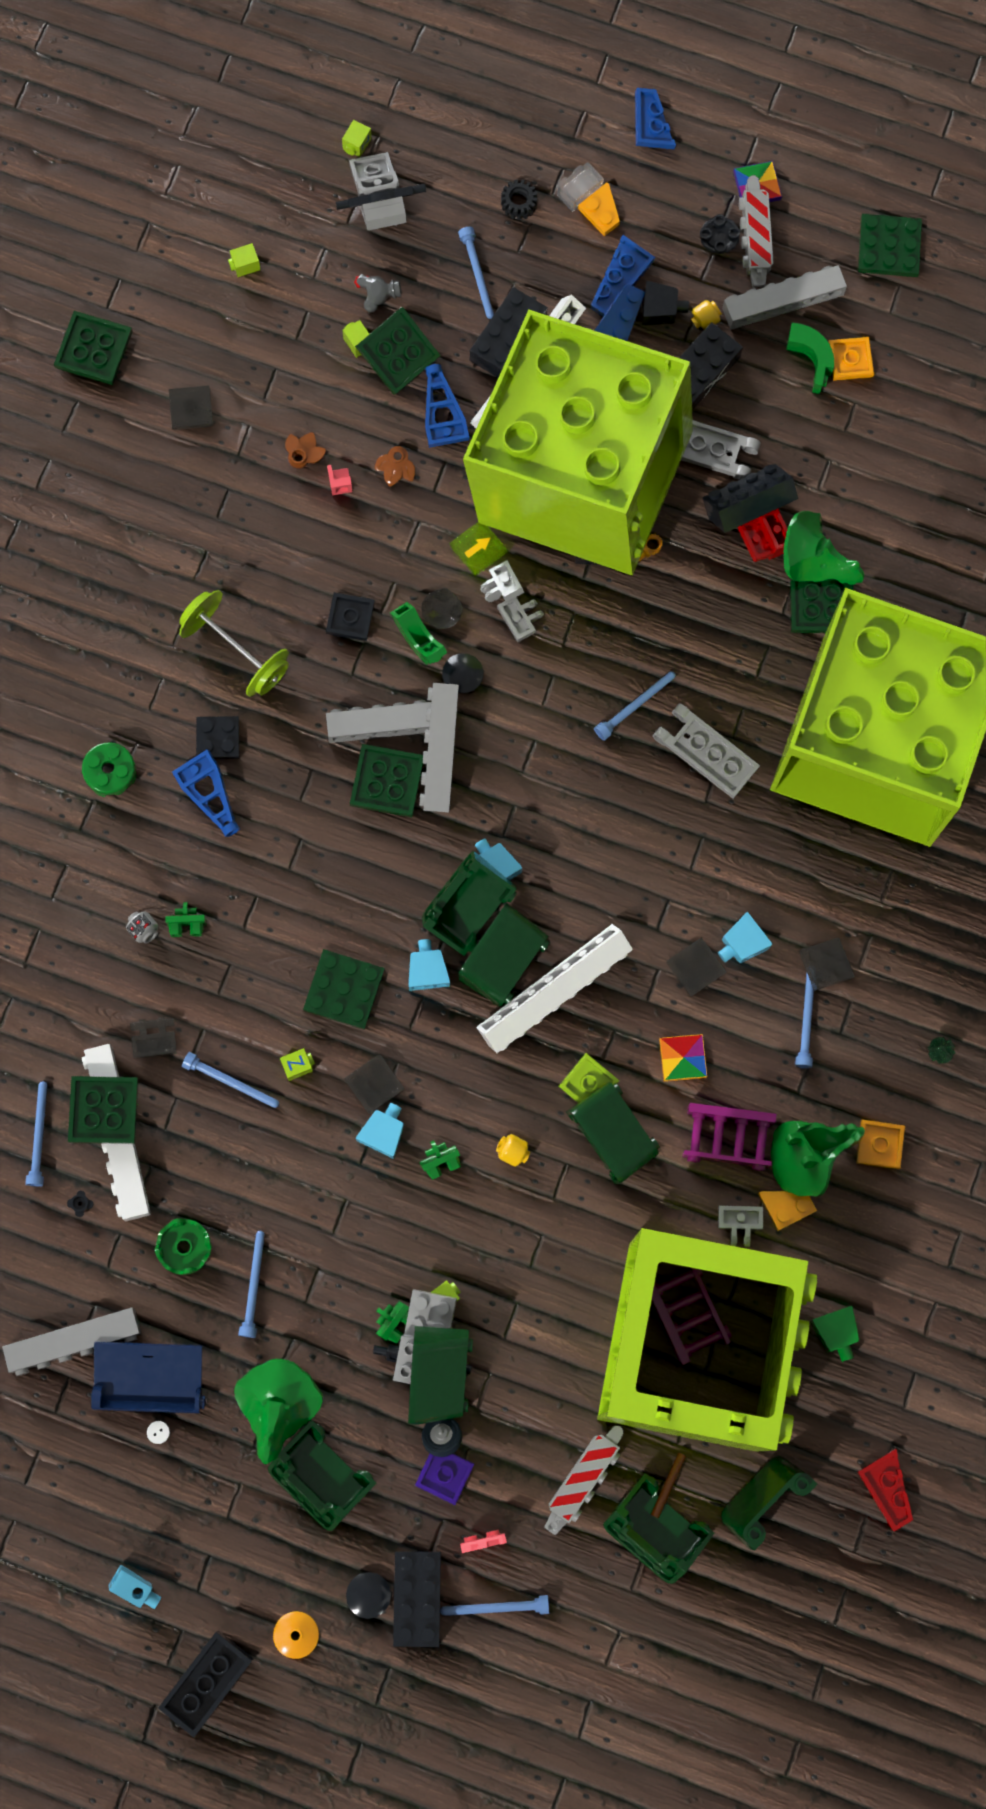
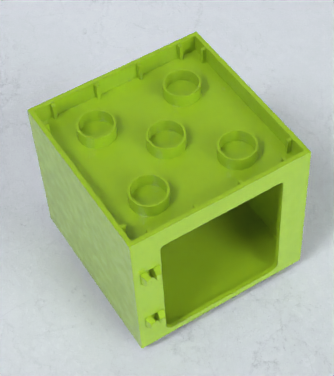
M528 309L463 458L478 522L633 576L693 432L690 362Z
M845 588L823 637L770 790L931 847L961 807L986 732V636Z
M641 1228L630 1242L597 1420L750 1451L777 1450L778 1443H789L794 1416L783 1413L785 1398L791 1397V1395L797 1396L802 1372L801 1368L791 1366L793 1351H798L799 1348L805 1349L809 1333V1321L799 1319L801 1305H806L807 1302L813 1301L817 1285V1275L807 1273L808 1261ZM660 1262L778 1285L756 1416L637 1392V1377L656 1272ZM658 1406L672 1408L671 1414L661 1411L657 1412ZM731 1420L744 1423V1428L730 1426Z

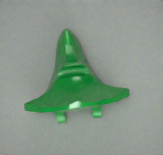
M804 510L793 516L788 526L784 543V569L790 579L799 582H820L827 579H836L842 584L848 583L849 585L863 582L865 575L859 562L844 557L834 548L830 538L827 540L823 535L820 513Z
M789 1121L782 1123L773 1133L771 1147L772 1168L777 1183L784 1191L797 1196L823 1195L828 1187L836 1157L843 1151L855 1146L864 1136L865 1129L857 1127L852 1123L848 1125L841 1124L833 1128L817 1122Z
M272 1359L253 1367L236 1382L234 1388L238 1406L256 1434L257 1455L263 1464H269L277 1459L284 1442L296 1434L298 1429L307 1424L317 1414L323 1401V1393L317 1387L312 1377L294 1362L284 1359Z

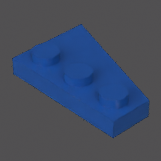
M636 88V146L675 149L676 143L671 137V129L669 124L666 123L663 115L664 110L656 89Z

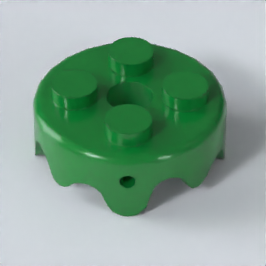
M112 742L101 743L91 748L84 757L82 763L83 778L86 784L101 797L121 795L129 786L135 783V761L125 747ZM105 764H113L114 770L111 773L103 772Z
M183 1218L174 1219L162 1228L158 1234L155 1246V1254L162 1266L168 1271L179 1275L192 1274L203 1268L208 1262L212 1250L211 1239L206 1229L196 1221ZM180 1242H189L190 1250L187 1253L179 1252L178 1245Z

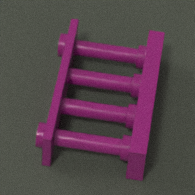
M689 1103L687 1114L692 1115L694 1119L690 1151L684 1150L682 1157L687 1158L688 1162L700 1163V1160L747 1165L752 1166V1170L765 1171V1168L771 1167L772 1161H764L767 1128L776 1123L777 1114ZM705 1117L714 1118L713 1121H715L712 1154L699 1152L702 1120ZM727 1119L735 1120V1124H737L734 1157L721 1155L724 1122ZM748 1122L757 1123V1127H759L755 1159L742 1158L745 1128Z
M688 1267L689 1271L663 1283H654L651 1300L681 1366L690 1362L689 1357L692 1356L691 1353L721 1339L724 1345L731 1343L729 1338L732 1337L728 1326H723L700 1278L703 1276L702 1271ZM694 1279L699 1291L671 1304L663 1303L661 1295H663L664 1291ZM698 1300H704L708 1309L707 1312L679 1325L677 1323L673 1324L670 1318L673 1312ZM711 1319L713 1320L718 1330L717 1332L689 1345H683L680 1339L683 1332Z

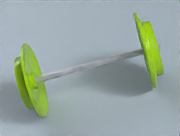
M216 590L212 593L203 592L198 595L182 613L179 621L181 624L179 635L182 638H187L197 632L205 623H208L259 668L246 689V694L251 697L257 693L264 695L281 680L289 667V663L286 661L289 651L287 649L278 651L262 665L210 619L222 600V592Z

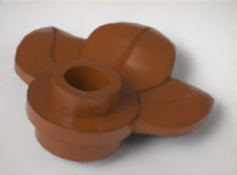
M313 432L305 434L300 439L290 434L285 441V448L289 453L288 461L294 468H303L308 463H317L326 452L325 448L316 447V439ZM296 457H301L302 460H301V461H296L295 458H296Z
M401 446L391 448L388 454L381 455L375 463V470L384 471V479L389 487L395 485L401 477L410 482L414 479V464L408 460V453ZM396 453L402 454L400 460L394 459Z

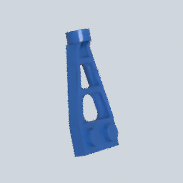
M432 364L425 368L428 378L425 430L429 448L468 441L469 433L466 419L443 375L441 365ZM443 388L447 400L434 402L433 390ZM448 407L454 417L453 421L436 423V409Z
M205 750L172 771L181 789L222 830L225 837H230L240 830L233 816L220 768L209 750ZM210 776L213 781L214 791L207 796H202L196 790L195 784ZM219 796L224 809L215 814L208 806V802Z

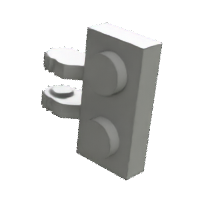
M508 561L489 569L493 578L480 585V590L485 594V599L488 602L498 600L501 595L507 602L524 593Z
M515 597L497 605V609L517 642L536 633L532 622L540 619L544 613L541 610L529 616L525 613L538 604L536 600H531L521 605Z
M718 1206V1228L731 1229V1246H736L737 1229H744L743 1243L745 1247H750V1229H763V1207Z

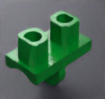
M183 902V908L175 909V915L182 916H165L170 936L182 937V926H190L191 936H202L204 926H206L205 915H189L197 914V908H189L188 902Z
M434 1140L430 1142L432 1148L425 1151L428 1158L419 1161L424 1172L426 1171L432 1180L442 1175L438 1166L446 1162L450 1171L461 1167L458 1157L460 1153L454 1145L446 1149L445 1142L436 1145Z
M398 1301L395 1307L388 1304L384 1311L378 1307L376 1312L380 1314V1317L376 1323L381 1325L376 1334L386 1341L388 1339L398 1343L403 1333L397 1330L396 1326L400 1321L406 1325L409 1307Z

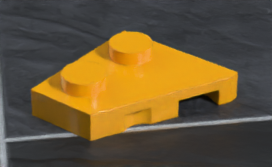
M605 183L578 205V210L604 237L620 223L608 183Z
M761 1191L758 1193L777 1231L817 1211L810 1196H797L786 1191Z

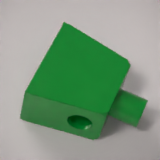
M852 1306L810 1320V1324L827 1353L837 1350L842 1362L854 1358L850 1345L859 1342V1336Z

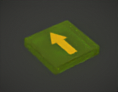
M479 522L450 542V547L474 576L508 552L492 530Z

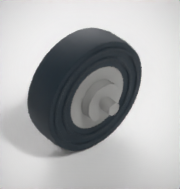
M454 1419L426 1423L422 1430V1442L430 1454L437 1457H446L459 1449L462 1442V1431Z

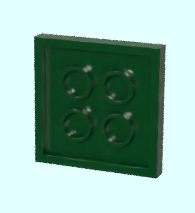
M862 214L860 221L858 272L918 277L922 219Z
M400 307L355 346L393 395L397 394L427 366L441 356L403 307Z
M74 311L54 362V367L113 385L133 332L132 327Z
M790 579L791 633H826L845 588L853 590V585L848 583L842 584L836 579H827L820 582H799Z
M362 744L350 806L412 818L423 767V755Z
M323 949L303 1011L365 1030L385 968Z
M71 1076L68 1142L135 1144L139 1079L136 1077Z

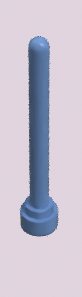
M464 227L458 231L459 238L463 244H466L486 317L492 319L494 312L473 243L476 237L474 228Z
M673 671L668 672L611 720L604 723L600 722L595 726L594 731L600 739L605 741L610 737L615 726L671 682L676 676Z
M809 966L806 973L801 1050L795 1058V1066L799 1068H812L813 1058H811L809 1053L815 968L813 966Z
M190 1051L182 1063L181 1067L189 1071L197 1069L273 1108L279 1105L278 1100L200 1062L197 1055Z
M44 1081L38 1085L32 1166L29 1175L26 1176L25 1185L43 1186L44 1177L42 1172H40L47 1083Z
M263 1231L256 1233L245 1322H242V1326L239 1327L238 1336L256 1338L257 1328H255L253 1322L265 1237Z
M541 1595L539 1598H534L535 1601L443 1606L440 1609V1613L443 1616L535 1610V1612H540V1614H549L548 1595Z

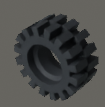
M517 179L514 180V184L510 181L508 187L504 186L501 193L502 210L505 211L507 216L511 214V219H514L515 216H517V220H521V216L527 219L528 214L532 216L533 211L535 212L537 191L535 192L534 186L531 187L530 182L524 184L525 180H521V183H518ZM515 195H523L527 201L523 205H516L511 199Z

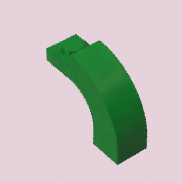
M792 323L786 350L801 352L812 360L815 366L812 393L820 394L822 387H826L828 376L831 377L834 369L832 348L825 337L815 329L803 324Z
M406 602L390 612L401 634L423 663L427 665L428 663L438 662L447 654L445 647L429 633L415 607Z

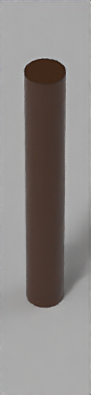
M678 1452L651 1515L658 1519L685 1461L686 1456Z

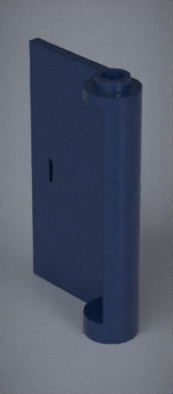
M94 1342L92 1410L200 1413L201 1409H205L206 1397L202 1395V1345Z

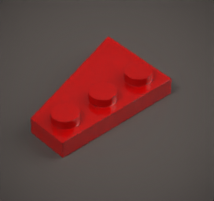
M897 1449L890 1451L857 1471L893 1532L913 1520L898 1461Z

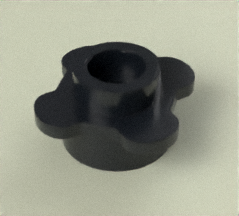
M78 1191L77 1195L67 1201V1206L75 1211L77 1217H82L86 1210L93 1208L94 1203L86 1197L84 1191Z

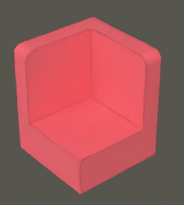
M327 465L332 496L352 492L348 468L332 470L331 465Z

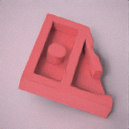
M499 1530L486 1532V1537L480 1539L477 1538V1535L465 1537L464 1543H460L462 1553L498 1544H505L507 1541L505 1533L500 1534Z

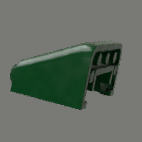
M472 851L422 915L423 927L465 956L468 951L472 952L476 947V934L501 903L504 904L507 901L510 903L517 894V888L485 859Z
M506 903L460 969L459 980L502 1008L504 1004H508L515 995L512 993L514 986L536 954L540 951L544 953L550 944V941H548L549 936L519 911Z
M607 1082L567 1110L566 1113L571 1121L574 1120L576 1124L579 1123L577 1125L578 1129L583 1132L604 1163L606 1170H610L609 1176L614 1184H620L659 1154L658 1149L660 1146L653 1137L649 1138L621 1097L623 1092L616 1083Z
M415 1326L408 1424L419 1425L463 1417V1412H468L469 1399H464L467 1352H472L473 1339L468 1338L469 1330Z
M311 1420L281 1450L277 1459L271 1462L268 1466V1472L323 1528L333 1531L375 1486L376 1482L368 1471L358 1470L355 1473L323 1442L326 1438L324 1428Z
M782 1456L773 1457L725 1506L721 1513L722 1522L748 1549L755 1551L766 1537L764 1527L758 1522L759 1518L785 1491L789 1492L791 1490L797 1495L804 1496L809 1494L818 1484Z
M645 1473L603 1525L613 1538L659 1578L673 1584L688 1571L715 1533L703 1521H694L690 1524L667 1503L659 1519L652 1516V1510L659 1497L657 1495L659 1486L656 1479Z

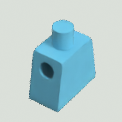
M482 839L475 844L480 856L508 880L522 873L521 865L502 844L498 843L491 847L486 839Z
M747 912L723 936L722 941L726 947L720 950L718 955L725 963L732 957H735L739 963H743L770 949L772 943Z
M430 939L419 940V952H413L410 955L409 991L450 987V980L441 950H432Z
M390 1103L385 1113L375 1110L358 1133L356 1141L394 1159L404 1128V1123L397 1120L402 1108Z
M120 1565L109 1583V1591L139 1608L145 1603L155 1609L161 1600V1596L151 1591L153 1587L150 1582L123 1565ZM135 1588H141L142 1592L140 1594L133 1593V1590Z

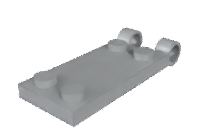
M693 420V432L681 460L731 475L735 479L741 480L750 474L752 470L745 465L735 463L740 448L748 454L755 455L758 454L761 442L755 438L742 436Z
M679 703L672 711V714L686 724L675 737L664 728L659 727L652 735L653 738L661 745L669 748L734 799L760 765L697 717L686 706ZM689 734L690 738L686 739L684 735Z

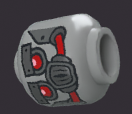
M136 911L128 917L129 922L127 923L126 930L136 942H144L146 944L158 935V923L148 912L138 913Z

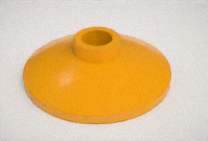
M294 1611L285 1614L278 1620L274 1628L273 1639L276 1648L281 1654L288 1658L299 1659L309 1655L315 1649L319 1639V1630L311 1616L303 1612ZM292 1632H299L300 1638L298 1640L292 1639Z

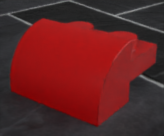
M779 509L737 527L753 562L766 558L771 560L784 554V543L788 528Z

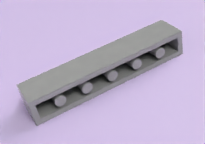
M839 265L834 267L826 266L821 271L807 272L797 278L790 277L778 284L770 283L758 290L750 289L738 296L736 294L731 295L724 300L722 309L729 328L732 330L844 296L847 285Z
M433 683L432 688L428 687L427 700L432 701L431 709L426 711V721L430 722L429 730H425L424 743H428V751L423 752V764H427L426 772H422L421 785H425V794L420 793L419 806H424L423 811L449 813L459 685Z
M425 700L415 701L414 704L399 702L387 707L384 705H374L368 709L354 707L349 711L333 709L330 713H326L329 743L425 733V730H429L430 722L426 721V711L431 709V702H426Z
M128 1308L5 1345L2 1348L8 1372L20 1376L29 1373V1368L37 1366L39 1370L51 1366L50 1362L59 1360V1363L72 1360V1355L80 1353L81 1356L94 1353V1342H118L124 1340V1343H129L137 1340V1336L142 1335L135 1309Z

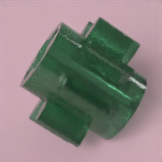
M937 1037L927 1047L930 1051L928 1055L932 1061L937 1060L939 1064L947 1063L955 1054L953 1049L955 1046L951 1039L946 1041L945 1037Z

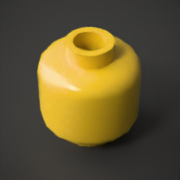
M704 300L692 309L694 317L691 318V321L697 329L701 327L705 330L711 322L715 325L718 324L722 313L714 301Z
M513 1134L507 1137L503 1136L496 1148L499 1159L514 1167L518 1166L521 1162L525 1163L530 1155L528 1143Z

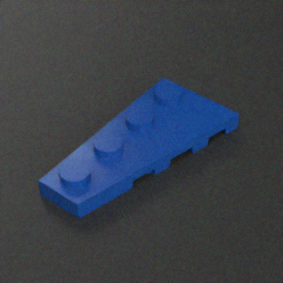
M622 235L602 283H600L591 303V309L603 317L626 284L634 286L655 261V257Z
M626 284L594 331L627 341L645 292Z

